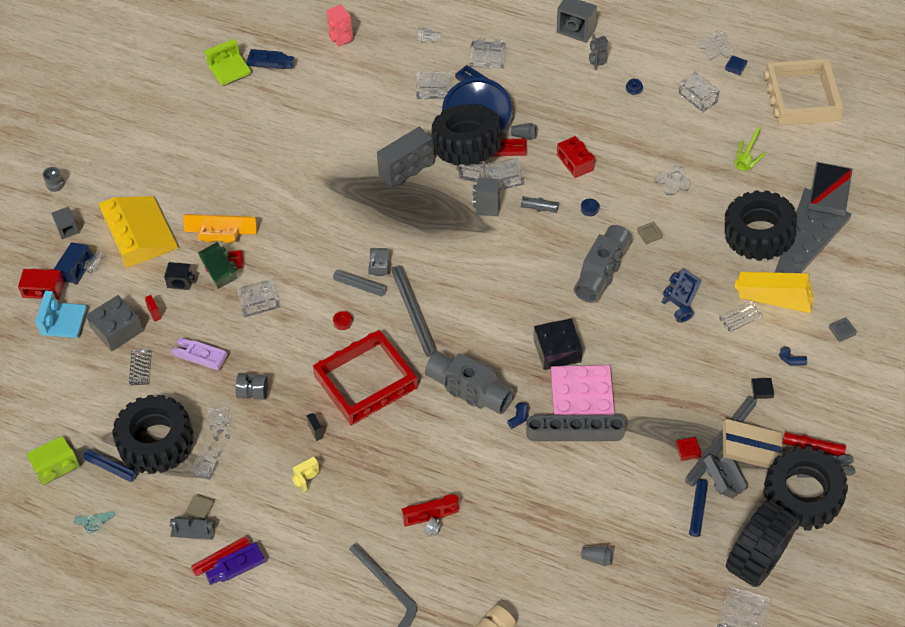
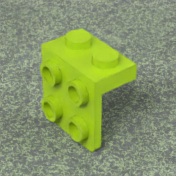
M235 38L204 51L206 64L220 85H226L251 73L250 68L240 56L238 43Z
M58 437L27 453L28 460L42 485L80 467L73 450L70 449L64 437Z

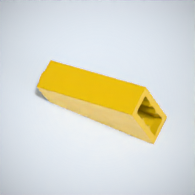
M740 272L739 279L735 281V290L738 291L741 299L811 313L814 296L809 274Z

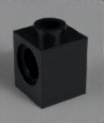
M168 262L164 276L167 288L189 290L191 283L195 281V272H192L191 264Z

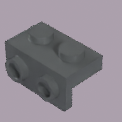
M711 455L703 459L707 466L705 467L706 472L715 481L714 487L719 494L733 499L748 488L735 460L724 457L719 460Z

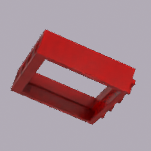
M380 329L369 333L359 341L352 342L348 347L334 352L333 355L324 360H319L313 365L314 377L350 426L418 388L416 375ZM380 345L404 377L350 407L326 374Z

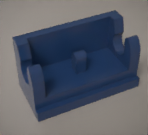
M71 242L54 267V270H60L61 274L64 275L62 277L65 282L77 285L95 256L88 245Z

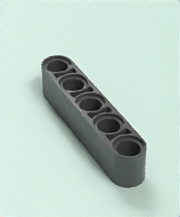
M533 415L527 419L526 436L531 441H620L625 434L626 421L619 415Z

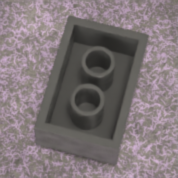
M419 126L377 151L379 176L393 188L409 177L416 175L422 169L429 167L434 163L433 138Z

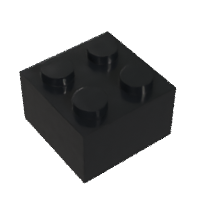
M572 318L534 326V342L543 370L551 369L554 366L581 363L582 347Z

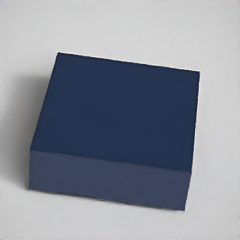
M732 55L725 66V70L741 76L748 61Z

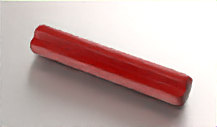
M242 537L191 566L194 575L199 576L214 568V565L218 563L217 560L250 545V542L246 537Z

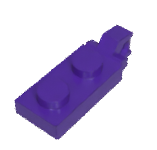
M252 543L217 560L218 563L214 565V568L205 572L206 578L210 585L220 580L221 582L228 581L265 563V558L257 543Z

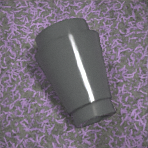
M533 123L512 125L511 136L528 140L536 139L537 125Z
M608 545L583 546L581 559L605 567L606 565H612L613 548H609Z

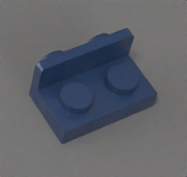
M682 268L670 276V284L662 293L664 297L661 303L666 304L668 301H671L680 308L691 305L701 279L685 268Z

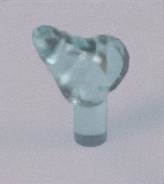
M106 512L91 515L87 518L75 516L73 523L84 526L87 533H95L106 521L113 518L115 513Z

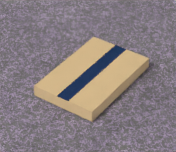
M729 419L723 421L724 458L769 468L773 464L774 459L778 455H782L781 432Z

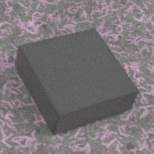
M847 318L829 325V329L839 342L851 338L857 333Z

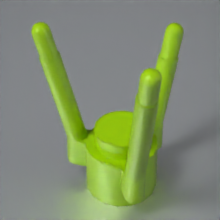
M757 127L746 151L743 153L741 152L744 141H740L734 164L741 171L752 170L754 165L766 155L763 152L752 161V155L749 153L761 129L760 127Z

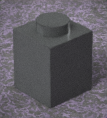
M69 207L51 213L61 239L79 234Z

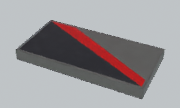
M817 162L808 209L845 216L853 168Z

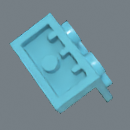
M45 291L35 321L40 335L78 338L87 307L86 305L58 303L53 291Z

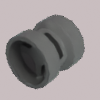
M49 167L43 171L42 175L49 191L57 192L64 187L61 172L57 167Z

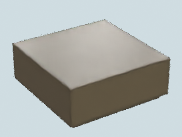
M654 221L637 228V232L645 244L662 239L663 234Z
M194 495L185 511L186 516L206 520L214 505L213 501Z

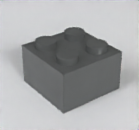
M563 0L557 8L556 33L587 43L595 31L597 6L581 0Z
M119 295L86 315L90 328L111 352L143 332L140 318Z

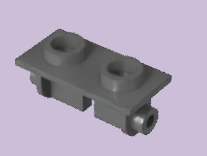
M592 34L589 61L590 64H593L594 69L597 70V65H604L606 63L608 40L605 36L596 38L595 34Z
M171 518L170 527H172L170 537L212 540L215 520Z

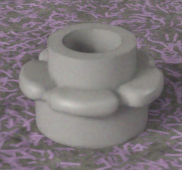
M431 517L423 531L428 534V537L431 534L436 536L441 527V524L438 523L439 518L436 520Z

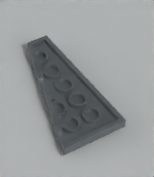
M805 188L796 211L797 231L795 242L787 252L783 251V255L780 256L774 273H802L851 219L852 214L846 211L845 216L808 209L811 190Z

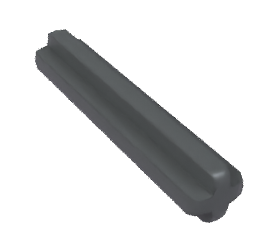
M336 270L333 274L335 281L379 296H383L386 292L384 285L340 270Z

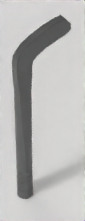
M353 544L349 550L407 609L398 627H410L416 616L417 608L415 603L356 544Z

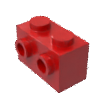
M576 136L557 143V156L575 179L594 170V155L588 152L584 143Z
M23 269L18 288L22 298L43 299L45 291H53L55 299L59 300L64 280L60 270Z

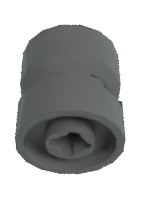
M238 373L236 379L237 398L249 399L252 396L253 399L257 400L266 399L268 392L267 374H255L252 376L250 373Z

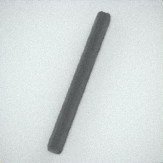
M400 265L392 267V274L425 356L430 357L435 353V348L402 267Z
M751 396L747 397L730 420L743 423L756 406L757 400ZM723 430L686 476L685 482L690 486H695L697 481L706 472L705 467L707 466L703 459L709 455L716 458L722 451Z

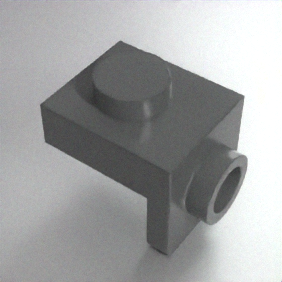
M370 248L369 275H387L389 249Z

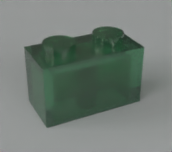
M216 242L198 252L200 260L217 289L237 279L236 272L238 269L233 261L229 262L227 259L229 254L224 246L220 247L219 243Z

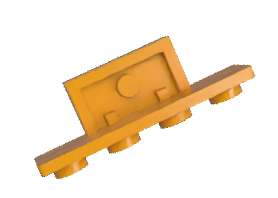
M184 214L183 216L184 231L198 232V240H204L205 242L222 241L224 243L235 242L238 234L255 235L257 233L255 216Z

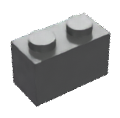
M478 177L477 185H473V207L476 208V215L498 217L500 179Z

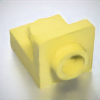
M315 457L292 468L294 474L292 481L297 488L300 487L303 492L307 491L305 480L312 479L319 473V466Z

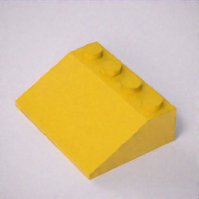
M153 196L114 197L98 203L105 224L126 268L178 249Z

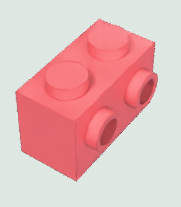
M340 4L326 10L331 41H334L338 47L353 41L351 16Z

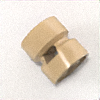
M494 605L487 613V618H482L475 627H514L516 622L506 609L499 605Z

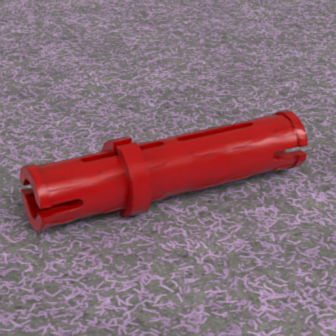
M784 432L782 444L800 446L801 449L810 446L815 451H818V449L824 450L826 454L845 455L846 444L808 437L807 434L799 435Z

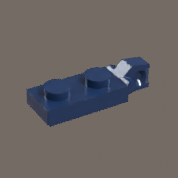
M251 49L246 61L247 66L279 69L285 67L290 69L295 66L294 56H287L280 51Z

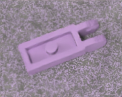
M179 338L177 344L184 349L174 347L171 350V353L176 357L184 358L185 360L218 371L228 356L224 350Z

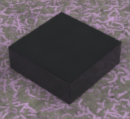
M772 378L751 379L754 399L774 398Z
M315 414L306 415L308 426L315 440L323 439L322 427Z

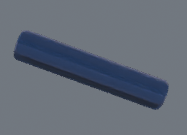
M86 449L83 453L84 460L129 482H133L137 476L135 470L91 449Z
M698 480L696 484L689 535L692 537H699L701 534L708 482L705 480Z

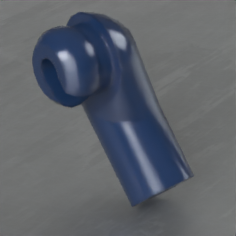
M784 346L780 348L779 357L789 366L807 365V356H794L790 353L789 347Z
M519 402L516 404V416L507 420L510 429L527 421L529 407L526 403Z

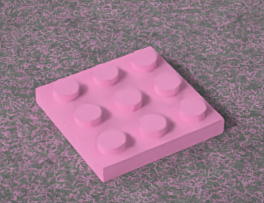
M610 365L551 367L553 415H614Z

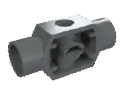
M611 225L604 235H598L583 262L580 277L574 286V293L581 300L589 303L596 302L606 285L609 286L611 284L613 273L617 272L621 262L619 260L632 239L631 234L624 227Z
M436 351L430 357L425 368L426 376L443 384L447 392L453 397L463 399L470 406H476L480 409L487 407L498 414H503L513 398L514 390L500 383L492 369L461 353L451 358L440 351Z

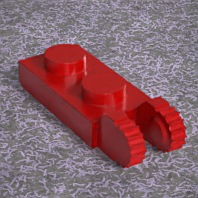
M456 494L445 495L443 499L430 500L426 503L401 508L404 526L428 522L431 517L435 519L444 518L459 512V497Z

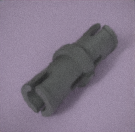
M522 196V208L535 209L537 212L548 211L557 213L559 202L543 200L541 197L537 199Z

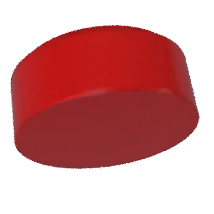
M347 311L337 312L333 316L335 328L338 330L349 329L352 326L351 314Z

